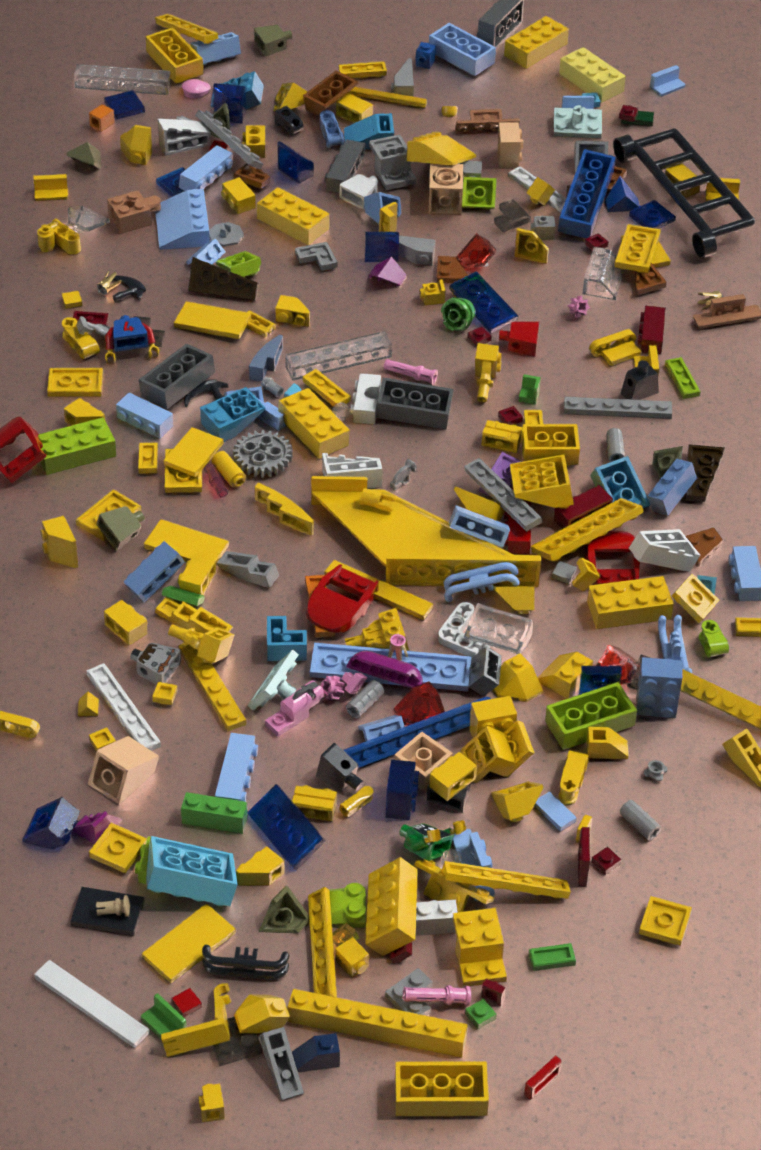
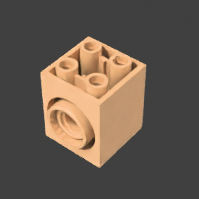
M430 163L428 214L461 215L463 164L442 165Z

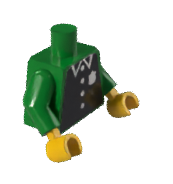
M464 820L452 823L454 829L449 827L445 830H440L424 823L412 827L404 824L399 831V835L405 838L404 848L430 861L448 855L453 837L464 832L466 825Z

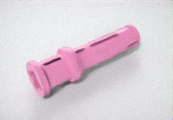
M386 359L384 363V370L414 377L416 381L423 380L434 385L437 380L438 370L436 369L429 370L421 365L415 367Z
M447 985L444 988L404 987L402 997L404 1002H443L446 1005L463 1003L464 1006H469L471 1002L470 986L452 988L451 985Z

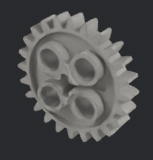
M264 430L261 433L255 431L254 435L248 433V437L241 436L242 440H237V444L234 445V462L238 467H241L242 471L247 470V475L252 472L254 477L258 474H261V477H264L265 474L271 477L273 472L278 475V470L284 472V467H289V463L292 462V445L289 444V440H284V436L278 437V433L272 435L271 431L265 433Z

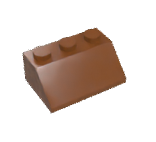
M337 70L303 95L306 111L318 116L322 111L326 110L359 84L358 81Z

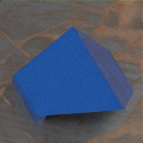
M619 176L605 199L607 211H640L641 208L637 196L622 177Z

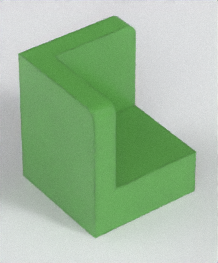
M523 375L518 402L536 405L541 377Z

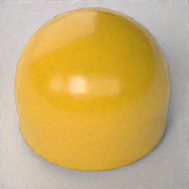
M442 106V115L454 117L457 114V107Z

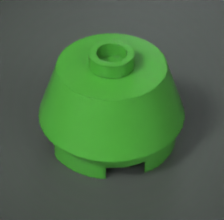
M452 297L448 299L441 308L444 319L443 324L450 330L463 331L467 329L475 317L473 304L464 298Z

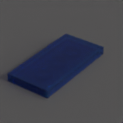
M477 271L449 285V289L456 297L467 299L473 304L475 317L490 333L518 320L517 313Z
M275 784L248 811V815L295 870L326 842L325 838L278 784Z

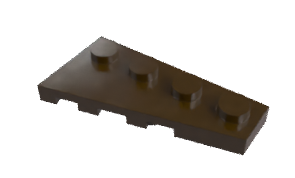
M192 257L188 291L256 300L258 282Z
M688 445V462H692L697 477L687 491L688 501H706L725 447Z

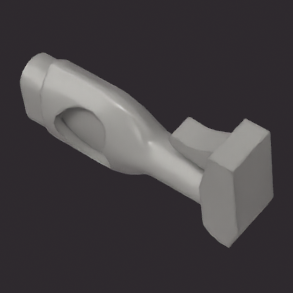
M82 316L76 324L80 334L85 332L92 333L94 331L104 337L111 328L106 325L87 322Z

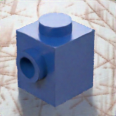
M421 42L416 49L415 66L430 69L435 62L436 45Z

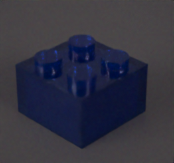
M391 759L386 791L385 818L410 820L411 812L416 811V800H413L418 796L419 784H416L419 781V771L416 770V762Z

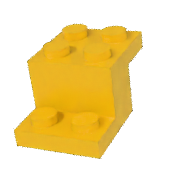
M518 720L505 732L486 726L460 750L464 756L477 765L474 783H478L490 771L508 778L534 754L523 722Z
M496 908L453 913V923L456 932L455 952L463 987L482 985L485 979L498 983L506 982L507 975L503 962L504 941Z

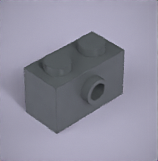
M487 646L473 656L469 668L468 687L482 696H485L497 687L500 680L502 656Z

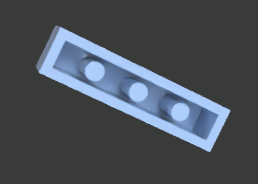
M219 146L214 147L180 174L179 188L185 191L204 189L232 167L233 153Z
M238 733L230 734L215 797L246 802L247 792H245V789L250 787L251 776H249V773L254 771L255 765L253 756L257 757L258 744H255V736Z

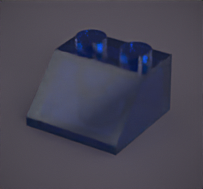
M214 83V112L226 103L228 105L230 123L243 124L246 114L245 86Z
M278 142V169L299 184L314 176V163L283 142Z
M63 797L37 808L22 841L48 849L65 846L70 841L72 829L78 823L77 818L80 811Z

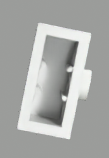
M456 900L417 902L416 936L456 933L453 923V913H457Z

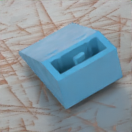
M255 71L245 73L238 78H232L228 82L219 83L213 88L210 106L220 108L226 103L228 108L249 109L260 105L264 85Z
M392 113L374 114L344 128L345 141L348 139L365 143V149L371 150L369 141L394 136Z
M245 387L200 407L201 424L211 435L222 438L226 442L235 438L266 409L252 392Z

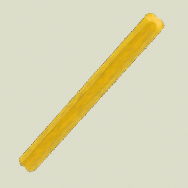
M354 87L348 92L357 97L425 108L427 105V99L360 87Z

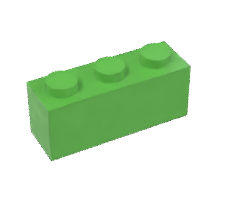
M186 792L181 807L182 824L243 834L248 819L247 802Z

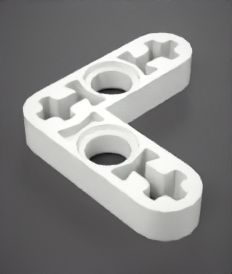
M468 602L460 603L438 632V642L441 645L466 656H471V658L486 646L490 648L488 643L463 633L474 617V606ZM459 622L461 625L453 626L451 623ZM460 642H467V643H469V645H468V646H461L459 643H460Z

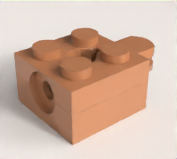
M139 191L107 199L108 215L120 234L151 226V213L161 210V200L156 195L143 198Z

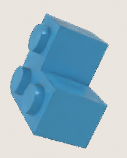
M267 616V661H280L292 650L299 654L295 661H307V630H287L286 616Z

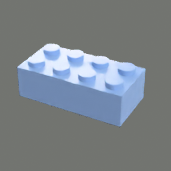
M451 23L446 24L429 35V44L436 45V56L471 75L476 76L495 63L496 47Z

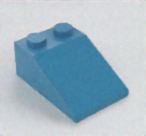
M628 456L596 467L590 474L595 487L600 485L613 498V502L623 498L641 505L643 509L651 506Z

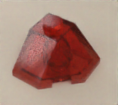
M476 233L455 258L464 269L481 267L486 265L497 249L488 239Z
M608 645L590 674L589 679L600 687L617 682L620 685L631 683L640 668V664L619 647Z
M430 681L413 687L394 707L396 715L402 716L404 725L408 726L445 712L440 695Z

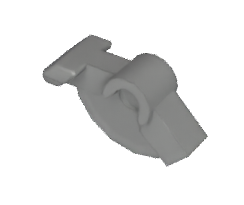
M407 459L405 466L397 471L390 482V487L397 490L402 485H406L410 481V473L416 471L417 465L412 460Z

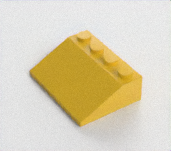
M441 132L427 133L407 141V161L455 165L476 158L475 153L449 136L441 135Z
M564 454L510 464L515 498L554 508H567L570 505H574Z

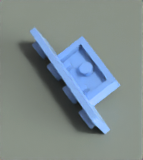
M466 829L461 834L453 837L452 842L461 864L492 868L491 857L486 855L485 842L483 839H480L478 832L472 833L471 829ZM474 886L476 888H484L490 892L489 895L495 896L494 889L491 887Z

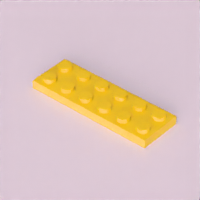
M620 498L531 545L532 553L541 555V557L550 561H557L561 559V556L576 551L582 545L591 543L593 539L606 535L608 531L621 527L623 523L636 519L638 515L644 513L643 508L639 504Z

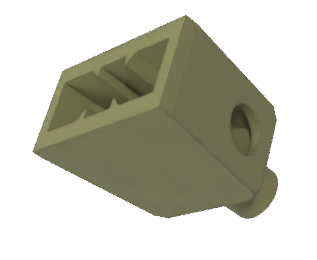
M279 25L254 28V41L265 57L285 50L287 48V40L293 38L291 30L283 32Z
M124 506L101 513L96 525L114 549L118 551L139 534L141 529L140 523L145 520V517L141 511L133 514L128 507Z

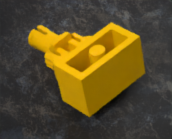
M477 344L475 376L481 377L477 379V386L479 387L477 401L482 403L487 402L489 389L493 387L491 378L496 379L497 372L501 371L502 353H499V346Z
M397 608L378 613L379 619L373 621L369 627L362 629L361 635L346 638V645L389 649L391 644L390 638L393 635L400 634L406 639ZM406 639L405 648H406V651H409V647H408V643H407V639Z
M174 624L170 626L168 631L169 636L180 639L185 643V646H191L198 650L197 656L210 664L229 655L235 635L220 628H215L206 633H199L195 631V628L187 630Z

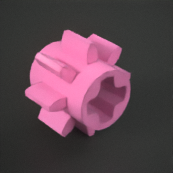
M577 296V299L571 298L572 302L567 305L570 309L569 314L575 313L576 318L581 315H587L586 311L590 308L587 303L588 299L582 300V296Z
M326 676V679L321 682V687L324 694H326L325 699L339 700V697L344 694L345 683L339 682V676Z

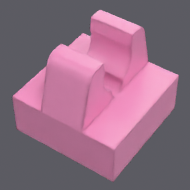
M345 672L341 679L347 683L345 690L348 693L357 694L368 677L363 673L352 674L351 672Z

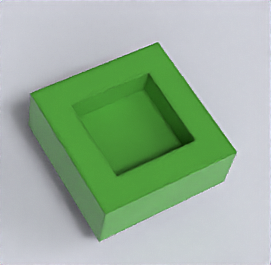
M484 998L465 1010V1014L477 1029L494 1021L497 1016Z

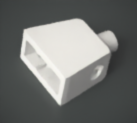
M357 174L340 184L339 198L365 210L364 197L377 193L378 180L375 176L367 178Z

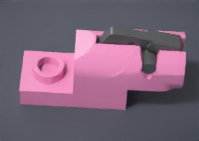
M314 680L301 686V688L281 701V710L266 719L265 726L279 737L309 717V709L319 703L324 697L323 688L316 684Z

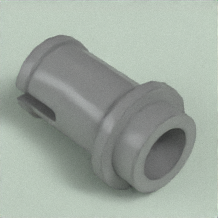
M265 377L261 382L262 388L268 390L277 398L284 392V388L275 383L271 377Z

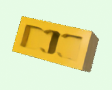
M246 125V132H242L243 144L251 149V153H255L260 158H265V125Z

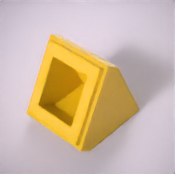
M86 692L79 698L78 716H98L99 699L90 692Z

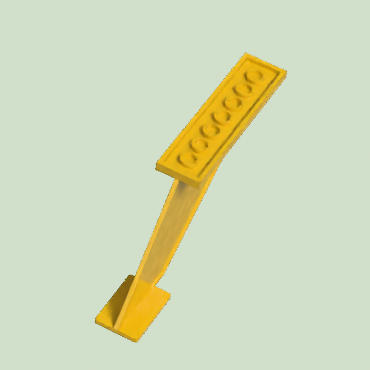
M311 477V505H323L386 567V583L390 585L444 586L445 579L452 574L508 562L518 568V574L514 575L520 582L518 586L539 587L541 555H513L487 541L450 528L448 521L398 496L395 502L382 500V503L394 507L393 512L360 505L363 489H367V477ZM367 489L394 495L384 489ZM509 570L489 573V577L506 573L511 574ZM469 578L455 581L451 585L469 582ZM509 581L493 584V586H513Z

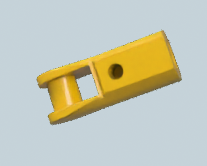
M364 786L356 794L342 802L339 808L341 813L348 818L369 804L373 799V788Z

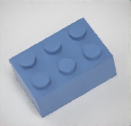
M642 657L636 694L637 715L676 718L682 684V660Z

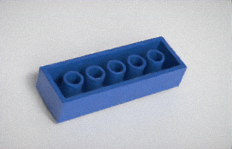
M584 149L559 217L558 232L582 238L591 237L614 171L615 156Z

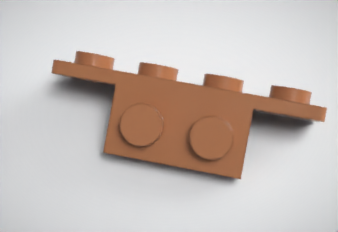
M502 109L470 110V120H457L455 130L461 132L468 130L483 131L486 129L497 131L499 123L518 122L519 124L520 119H502Z
M744 294L711 299L709 312L693 315V320L698 328H706L761 319V310L758 305L745 307L746 298Z

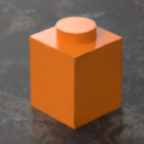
M101 104L89 112L90 126L101 132L115 123L114 110Z

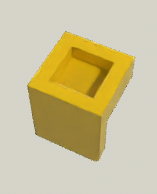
M581 557L576 562L581 572L572 581V585L585 591L600 578V575L593 563Z

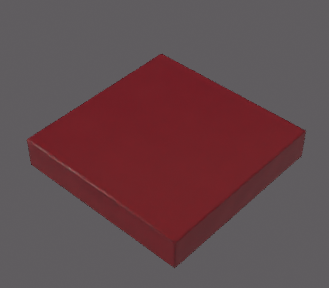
M582 827L578 848L579 887H587L590 865V827Z

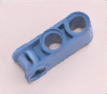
M329 110L322 111L320 113V129L327 148L344 145V136L334 113Z

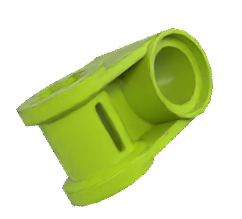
M714 620L703 621L701 626L702 632H700L698 638L707 657L727 654L729 652V644L718 623Z

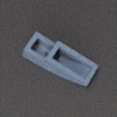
M278 335L270 340L254 356L249 365L250 380L262 381L267 370L275 371L283 350V335Z

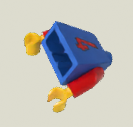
M121 316L119 320L114 321V327H111L105 335L106 350H108L105 355L107 364L109 357H113L114 363L116 362V356L113 353L114 349L117 352L146 348L149 345L148 356L152 358L151 351H155L157 357L160 350L154 345L156 342L151 327L141 323L138 317Z

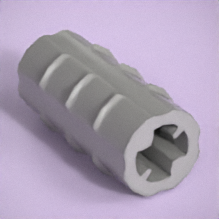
M609 429L606 434L607 455L609 462L625 457L624 438L620 429Z
M375 680L369 682L346 705L347 712L354 718H359L363 713H366L367 709L372 707L373 703L378 701L379 697L384 693L383 686Z
M629 800L621 807L620 814L647 840H653L658 836L661 826L641 806L637 805L633 800Z

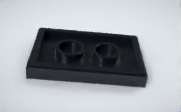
M82 887L71 918V925L134 936L145 898ZM124 895L128 896L130 902L129 917H126L125 913H121L119 916L117 914L97 915L96 910L105 909V907L96 908V902L115 901L116 898L123 900Z

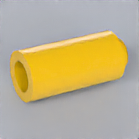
M225 451L217 452L211 459L212 465L231 487L235 488L243 485L246 479L245 473Z

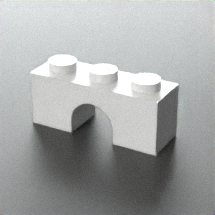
M360 373L359 380L355 381V391L357 392H353L352 403L355 404H351L350 415H353V423L375 425L377 400L381 388V375Z

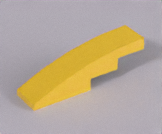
M259 482L254 487L255 500L267 505V512L279 516V523L311 536L314 534V520L302 508L274 489Z
M165 597L155 609V613L187 630L195 628V631L199 633H206L215 628L230 632L233 626L202 607L197 610L184 601L180 605L169 597Z

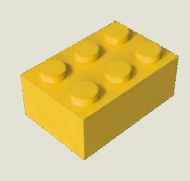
M523 424L521 438L523 462L564 454L566 465L579 464L580 444L577 424Z

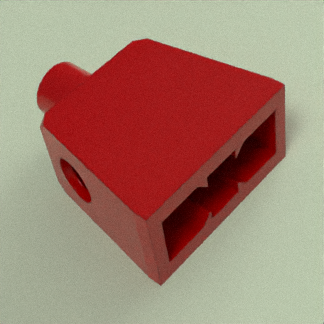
M512 322L510 331H499V340L509 341L508 350L511 352L535 357L539 322Z

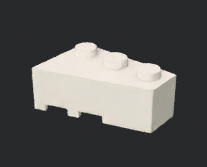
M158 119L159 146L165 156L211 146V132L202 121Z
M322 453L323 476L367 477V488L382 487V465L380 458L356 456V459L345 458V455L329 457L328 453Z
M680 529L639 531L629 547L634 557L640 562L688 572L691 571L700 557V554Z

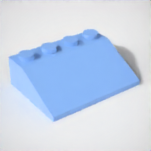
M204 189L186 190L160 203L161 210L155 212L159 250L202 247L210 242Z

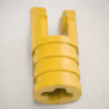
M364 488L360 505L393 512L394 507L382 503V500L395 502L397 496Z

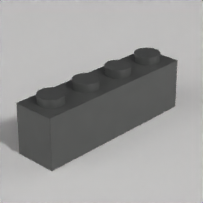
M346 139L344 145H341L339 154L335 156L334 164H331L329 173L325 175L324 183H326V190L339 193L340 184L355 176L365 157V143Z

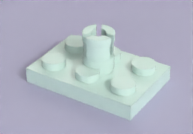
M577 105L574 108H554V136L601 138L602 110L585 109L584 107L581 109V105Z
M292 650L273 667L247 705L250 709L254 711L258 706L263 707L276 693L285 699L296 691L295 687L287 683L286 673L297 664L295 659L299 654Z

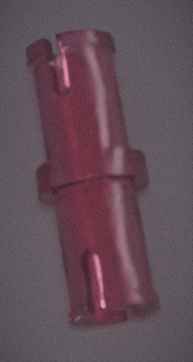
M214 464L206 465L204 472L207 474L209 483L214 487L218 497L227 496L229 490L223 482L224 478L218 473Z

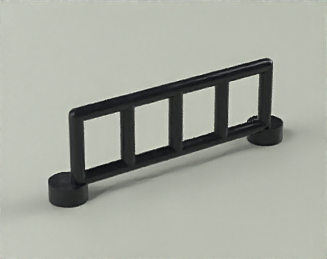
M673 128L634 141L630 135L617 137L613 140V150L617 160L620 163L634 160L637 156L699 229V232L694 233L692 236V245L700 259L717 253L715 238L755 225V218L677 129ZM673 139L683 150V153L654 162L643 148ZM692 161L702 172V175L672 183L662 169ZM710 182L722 197L692 206L681 194V191ZM730 205L740 216L741 220L711 229L699 214Z

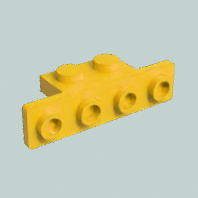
M425 859L415 861L414 866L431 874L423 894L437 901L456 900L457 912H463L469 896L484 904L494 901V897L489 895L490 892L484 888H476L467 883H452L445 880L443 868L437 867L434 861H427Z

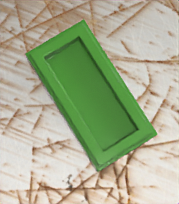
M168 586L162 590V596L196 606L204 603L205 596L174 586Z
M571 943L532 948L528 952L533 971L576 965V958Z

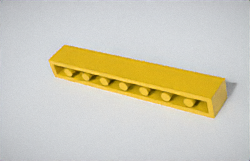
M298 989L292 990L287 1007L290 1015L288 1022L461 1058L467 1039L468 1024Z

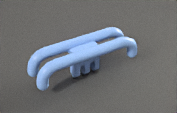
M502 562L452 574L443 583L446 590L444 594L446 602H451L454 593L470 589L473 590L475 595L479 594V588L482 593H485L487 586L489 591H493V584L509 581L513 586L517 587L520 582L514 575L518 574V568L512 563ZM509 570L511 574L506 573L489 577V573ZM469 578V582L451 585L455 581Z
M680 615L674 617V631L671 632L668 643L666 617L660 616L658 619V632L663 659L682 660V669L692 673V669L688 666L682 636V617Z

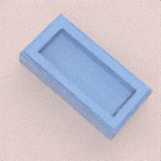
M550 791L538 798L534 805L560 832L576 822L577 817Z

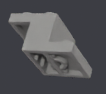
M401 135L369 141V146L375 155V173L385 190L416 184L417 178L411 170V162L407 161V145Z

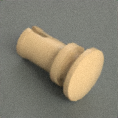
M124 895L123 900L116 898L115 901L96 902V908L105 907V909L96 910L98 916L106 914H117L119 916L121 913H125V916L129 917L130 902L127 895Z

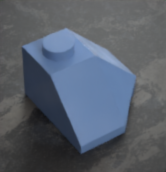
M382 192L365 196V213L379 224L380 208L396 202L398 204L397 217H399L402 213L400 197Z

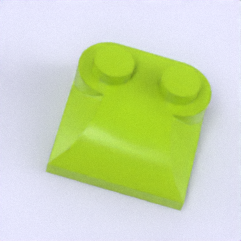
M464 177L462 207L495 209L497 178Z
M243 251L217 260L216 264L220 268L245 277L254 276L260 271L261 259L254 254Z
M350 883L345 888L329 889L332 928H366V890L364 886L359 883Z

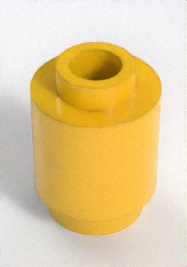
M48 226L38 229L39 248L43 252L52 251L55 246L54 230Z

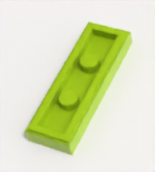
M682 357L665 360V366L682 398L687 399L700 396L701 391Z

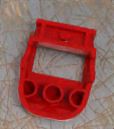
M20 416L15 417L0 428V452L3 447L12 444L16 437L26 433L33 444L5 467L0 462V472L6 476L11 484L47 457L41 450L43 444L38 438V432Z
M608 531L606 535L597 537L591 543L585 545L584 559L593 563L596 568L595 552H631L629 547L635 537L631 533L624 531ZM632 553L634 569H597L600 578L592 585L639 579L640 561Z
M339 564L321 578L313 591L306 608L307 619L312 624L329 632L342 633L350 630L356 624V621L360 617L363 618L367 613V608L373 602L374 592L379 590V581L373 582L342 568V564ZM332 584L361 598L357 602L325 586Z

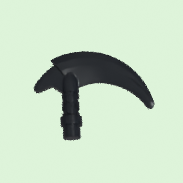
M116 275L113 279L115 281L121 280L122 283L130 288L113 295L115 302L131 295L137 296L138 300H140L143 293L146 292L145 286L132 277Z
M217 379L203 381L185 396V407H188L194 397L204 392L211 391L215 400L224 397L219 390L221 388H228L229 384L217 381Z

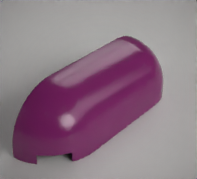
M361 651L354 654L346 665V668L418 691L423 686L422 675L414 665L372 651Z

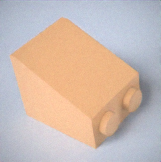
M127 736L97 750L88 785L119 805L155 773L159 755Z

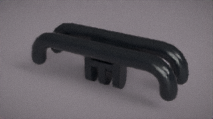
M206 944L202 947L204 969L210 974L219 976L279 980L289 971L290 965L288 960L290 955L285 951L282 952L280 959L277 961L257 960L258 948H254L253 955H249L250 948L245 947L243 955L241 954V947H236L234 958L218 957L211 954V947ZM214 965L232 966L233 968L217 967V966H214ZM256 969L278 970V971H262V970H256Z

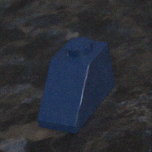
M337 1033L313 1036L293 1050L292 1055L297 1072L340 1067V1049Z

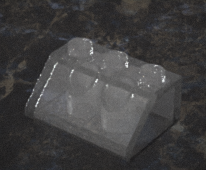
M593 248L584 277V295L616 300L625 270L615 268L617 256L611 250Z
M477 603L464 638L519 654L528 646L533 633V620Z

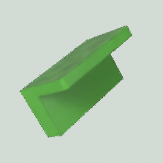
M158 993L154 995V1006L141 1015V1021L160 1039L163 1033L187 1027L186 1019Z

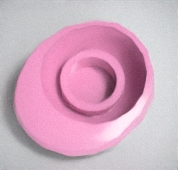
M191 79L182 84V89L186 97L195 99L206 95L210 91V85L204 81Z

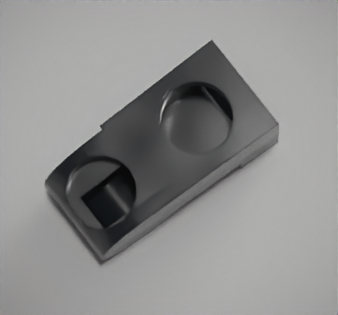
M287 105L275 111L274 123L277 126L281 125L290 135L304 129L302 120Z

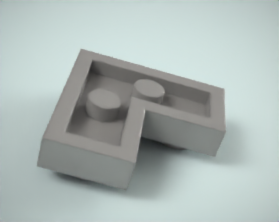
M327 242L295 248V255L300 264L317 261L321 271L338 267V262Z
M419 968L385 991V997L398 1010L426 1016L431 1013V1007L425 1002L403 1001L402 992L404 987H433V981Z

